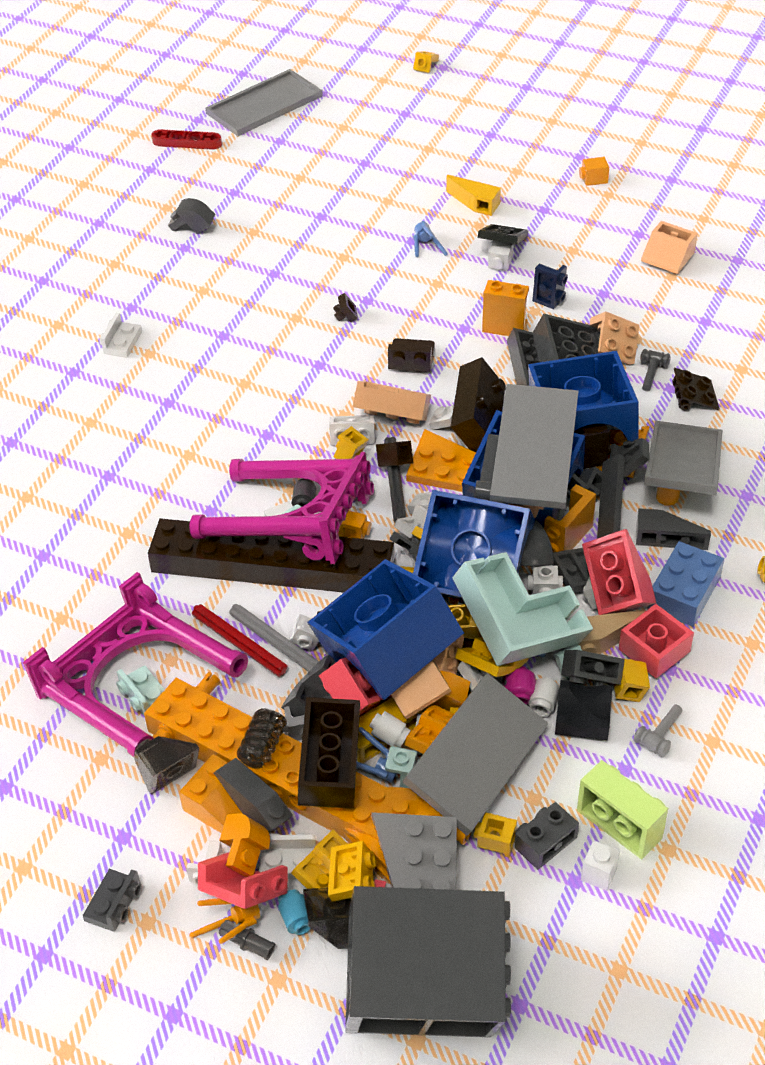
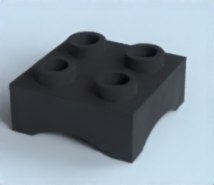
M560 680L555 734L608 741L613 686H582L571 681Z

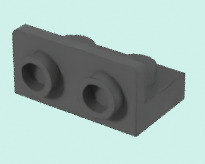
M109 868L82 915L84 921L115 932L119 923L125 921L131 901L136 899L141 891L142 885L138 872L131 869L127 875Z

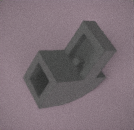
M186 198L181 200L178 208L171 214L168 227L174 231L187 223L198 234L211 225L216 214L204 202L194 198Z

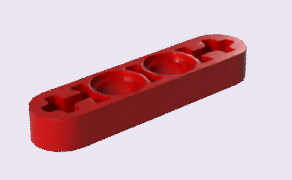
M158 129L151 133L153 145L160 147L214 150L222 146L221 135L215 132Z

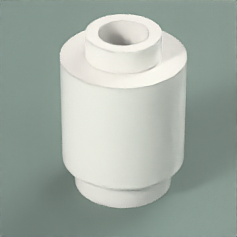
M548 677L537 679L535 691L529 700L530 708L541 717L549 716L555 708L560 689L559 685Z
M386 711L382 715L377 713L369 727L373 728L372 735L390 746L395 745L396 747L402 746L406 736L411 731L405 727L406 723Z

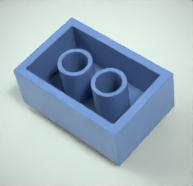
M678 541L652 586L656 599L655 604L659 605L681 623L694 627L721 578L725 558Z

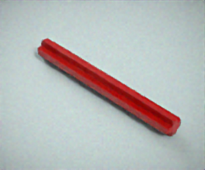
M202 604L193 607V617L277 677L283 676L286 673L288 666L283 661Z

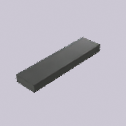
M620 454L603 462L597 539L620 531L625 457Z

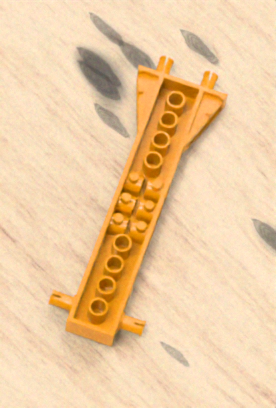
M208 672L196 687L176 677L145 711L144 716L148 732L153 734L152 737L155 740L152 752L154 751L153 757H157L165 745L170 743L203 762H206L212 754L226 762L237 758L277 792L285 805L291 810L330 831L333 829L348 843L363 841L369 851H373L375 855L377 874L382 879L385 878L390 884L386 862L379 845L371 813L443 816L410 788L385 787L357 771L354 809L298 805V779L302 743L211 696V692L220 684V679L215 674L212 675L211 672ZM457 828V841L465 845L471 833L467 836Z

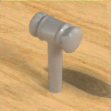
M675 704L653 732L650 729L647 730L645 726L639 727L634 735V742L640 743L641 746L653 751L654 754L658 753L660 757H664L670 750L671 741L665 740L663 736L682 713L681 706Z

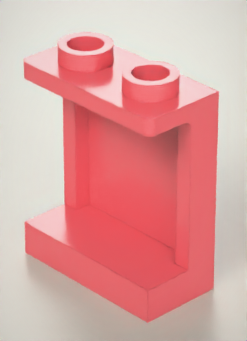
M229 852L198 862V890L246 909L287 894V866L280 865L263 872L255 870L254 875L244 877L225 866Z

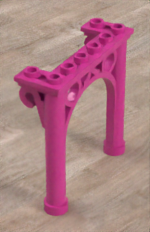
M365 452L356 455L354 459L263 461L232 459L229 473L233 482H240L245 479L304 478L317 482L321 486V490L308 504L281 515L243 517L192 515L190 519L191 536L194 539H204L206 536H283L286 539L305 543L302 550L309 559L320 560L325 556L326 561H330V564H335L340 554L343 553V541L339 540L338 534L339 527L342 521L345 520L348 510L351 509L354 499L357 497L358 501H362V504H367L370 496L374 494V483L370 481L369 477L371 471L370 462L367 461Z
M136 572L119 586L125 603L121 608L55 661L52 662L46 649L41 647L26 659L23 665L37 698L41 700L48 696L123 746L132 757L137 760H143L151 754L155 745L154 738L100 703L93 696V688L97 676L108 662L133 646L151 641H168L180 645L231 677L236 678L246 670L248 657L239 650L228 648L169 613L156 602L158 600L156 594L148 585L144 584L141 574ZM141 626L138 633L125 634L131 628ZM149 626H153L156 629L150 630ZM87 670L85 676L71 679L77 672ZM84 688L86 695L84 696L77 690Z

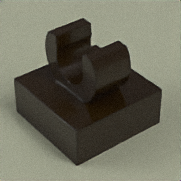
M346 293L338 296L339 304L333 307V310L336 312L334 314L335 318L341 321L347 317L350 322L358 319L356 305Z

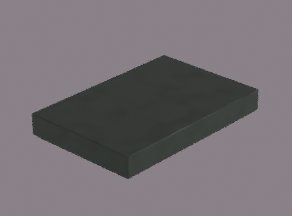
M490 224L478 231L477 238L518 244L528 237V230Z

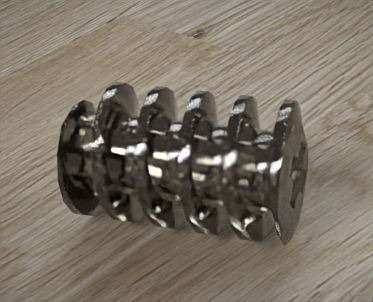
M266 708L257 710L244 734L245 737L241 741V746L237 750L239 760L245 765L256 769L262 768L264 763L270 762L272 759L271 754L276 749L275 745L280 740L279 736L282 735L283 728L287 724L286 718L274 710Z

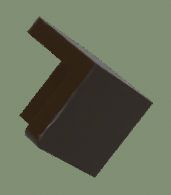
M411 440L376 444L379 467L413 463Z

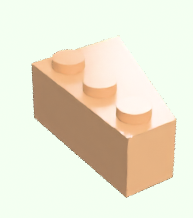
M357 381L353 407L365 409L364 413L377 415V412L385 413L386 418L398 420V416L406 417V422L419 424L420 420L426 421L431 394L372 382Z

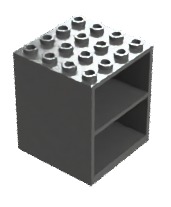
M354 886L349 908L345 1033L491 1037L506 1022L507 1018L511 1016V999L505 996L506 985H510L511 967L510 965H505L506 952H510L511 946L510 933H505L506 920L510 919V901H505V892Z

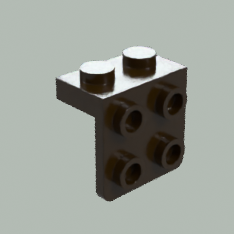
M393 339L392 344L388 345V369L431 372L435 342L431 340Z

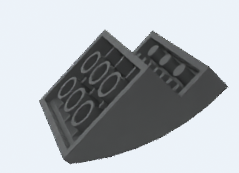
M544 313L533 332L513 328L507 339L516 384L529 386L528 364L598 354L600 332L597 328L588 324Z

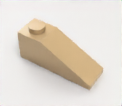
M644 610L587 616L593 630L578 645L581 646L582 651L597 654L605 652L620 642L621 630L643 614Z

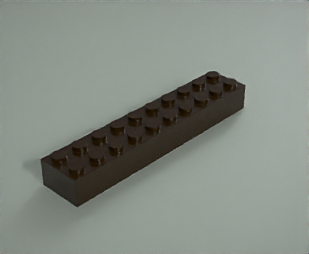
M159 518L148 550L150 569L153 573L344 593L385 559L394 563L395 551L394 542L339 536V540L343 541V553L340 554L335 564H330V561H326L325 556L320 560L309 559L302 550L305 543L286 539L283 536H206L204 539H194L190 533V521Z

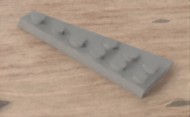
M371 813L392 888L456 890L457 817Z

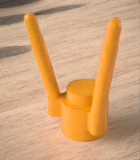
M219 898L199 900L197 902L198 906L232 904ZM257 904L244 909L235 905L231 907V916L191 932L190 937L194 938L219 928L225 920L234 921L236 924L241 923L219 939V943L223 944L247 927L257 924L256 920L260 918L259 906Z

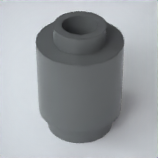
M302 478L295 483L291 501L292 506L298 504L303 507L316 497L317 488L312 480Z

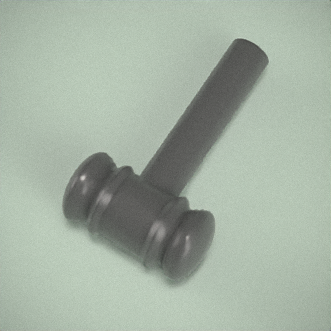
M643 349L641 352V363L649 364L642 386L644 391L651 390L657 366H663L664 368L669 366L671 360L669 353L664 354V352L648 351L647 349Z

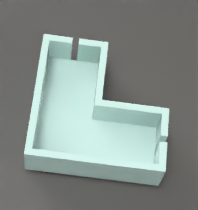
M507 552L488 556L486 559L483 557L466 561L453 576V580L497 666L580 644L593 630L583 609L578 610L568 622L566 621L580 606L570 585L529 595Z

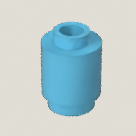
M295 889L281 895L278 898V909L288 932L296 935L307 933L315 919L304 895Z

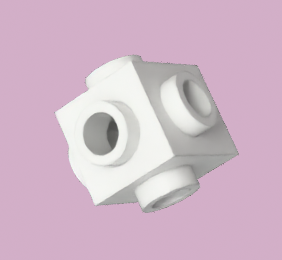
M533 566L532 575H528L527 588L532 590V595L563 587V576H558V566Z

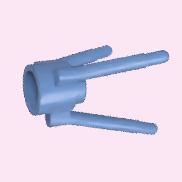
M421 221L415 226L414 231L416 234L413 236L415 257L419 256V241L428 242L430 239L434 241L445 256L448 255L445 248L431 231L428 223Z
M359 727V732L379 749L386 758L380 757L375 768L357 762L356 768L377 775L392 783L397 773L385 770L389 750L363 727Z

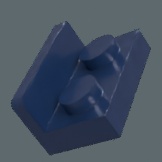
M539 263L535 267L533 302L555 309L559 303L565 300V284L568 280V275L566 274L567 266L562 265L556 270Z

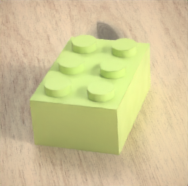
M603 760L580 780L577 811L641 860L662 840L668 808L660 799L649 795L638 783L630 781L616 767L608 765Z

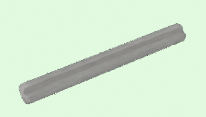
M234 604L229 610V614L308 672L319 662L241 605Z

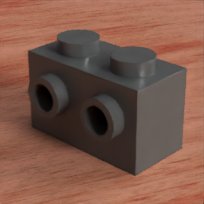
M565 650L561 675L570 677L569 681L578 684H585V680L593 681V686L621 685L625 659L581 650Z
M554 802L548 808L543 807L540 809L535 818L528 824L523 823L515 832L514 848L539 870L577 838L579 822L557 802Z

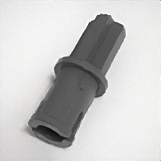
M225 920L220 926L219 935L223 937L238 925ZM252 928L244 929L229 939L240 945L241 950L245 951L247 949L263 957L265 960H269L276 946L274 942L255 934Z

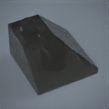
M160 736L152 740L146 739L136 747L134 761L151 795L196 768L199 747L196 743Z
M328 887L303 889L308 926L337 949H348L351 898L332 902L328 896Z

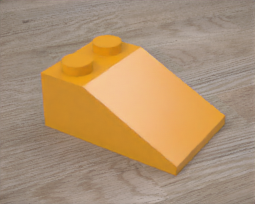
M212 754L179 791L183 811L222 833L227 815L242 814V812L214 774L216 770L228 762Z

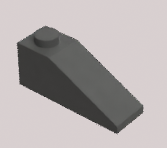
M638 508L636 545L675 548L678 541L702 550H708L711 537L710 530L664 510Z
M234 758L214 772L242 814L266 827L269 834L277 830L293 816L277 792L237 758Z

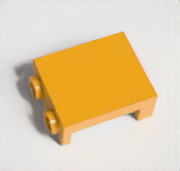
M488 280L483 292L482 332L509 336L513 328L526 331L528 319H526V302L529 286Z
M575 484L570 493L569 512L562 520L558 521L550 516L546 517L544 530L549 537L553 552L573 549L593 527L596 502L595 493Z

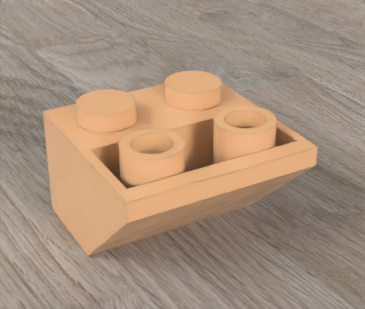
M660 221L650 235L641 261L678 274L695 253L698 233Z

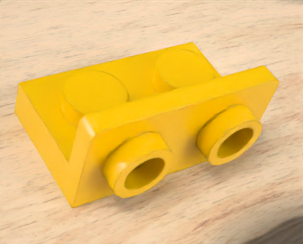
M363 841L331 847L328 896L332 902L352 898L354 886L375 887L373 868L376 867V858L373 851H369Z

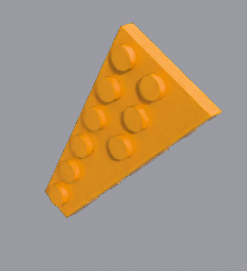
M424 429L413 456V463L410 464L406 474V481L463 492L462 482L476 452Z

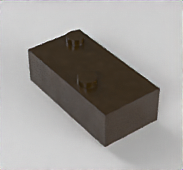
M483 357L460 366L450 426L463 443L474 452H477L496 410L502 412L506 390L504 381L499 379Z
M306 697L298 779V805L354 809L360 700Z

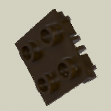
M674 367L675 376L672 383L675 387V394L680 409L687 411L693 403L716 410L720 409L711 379Z

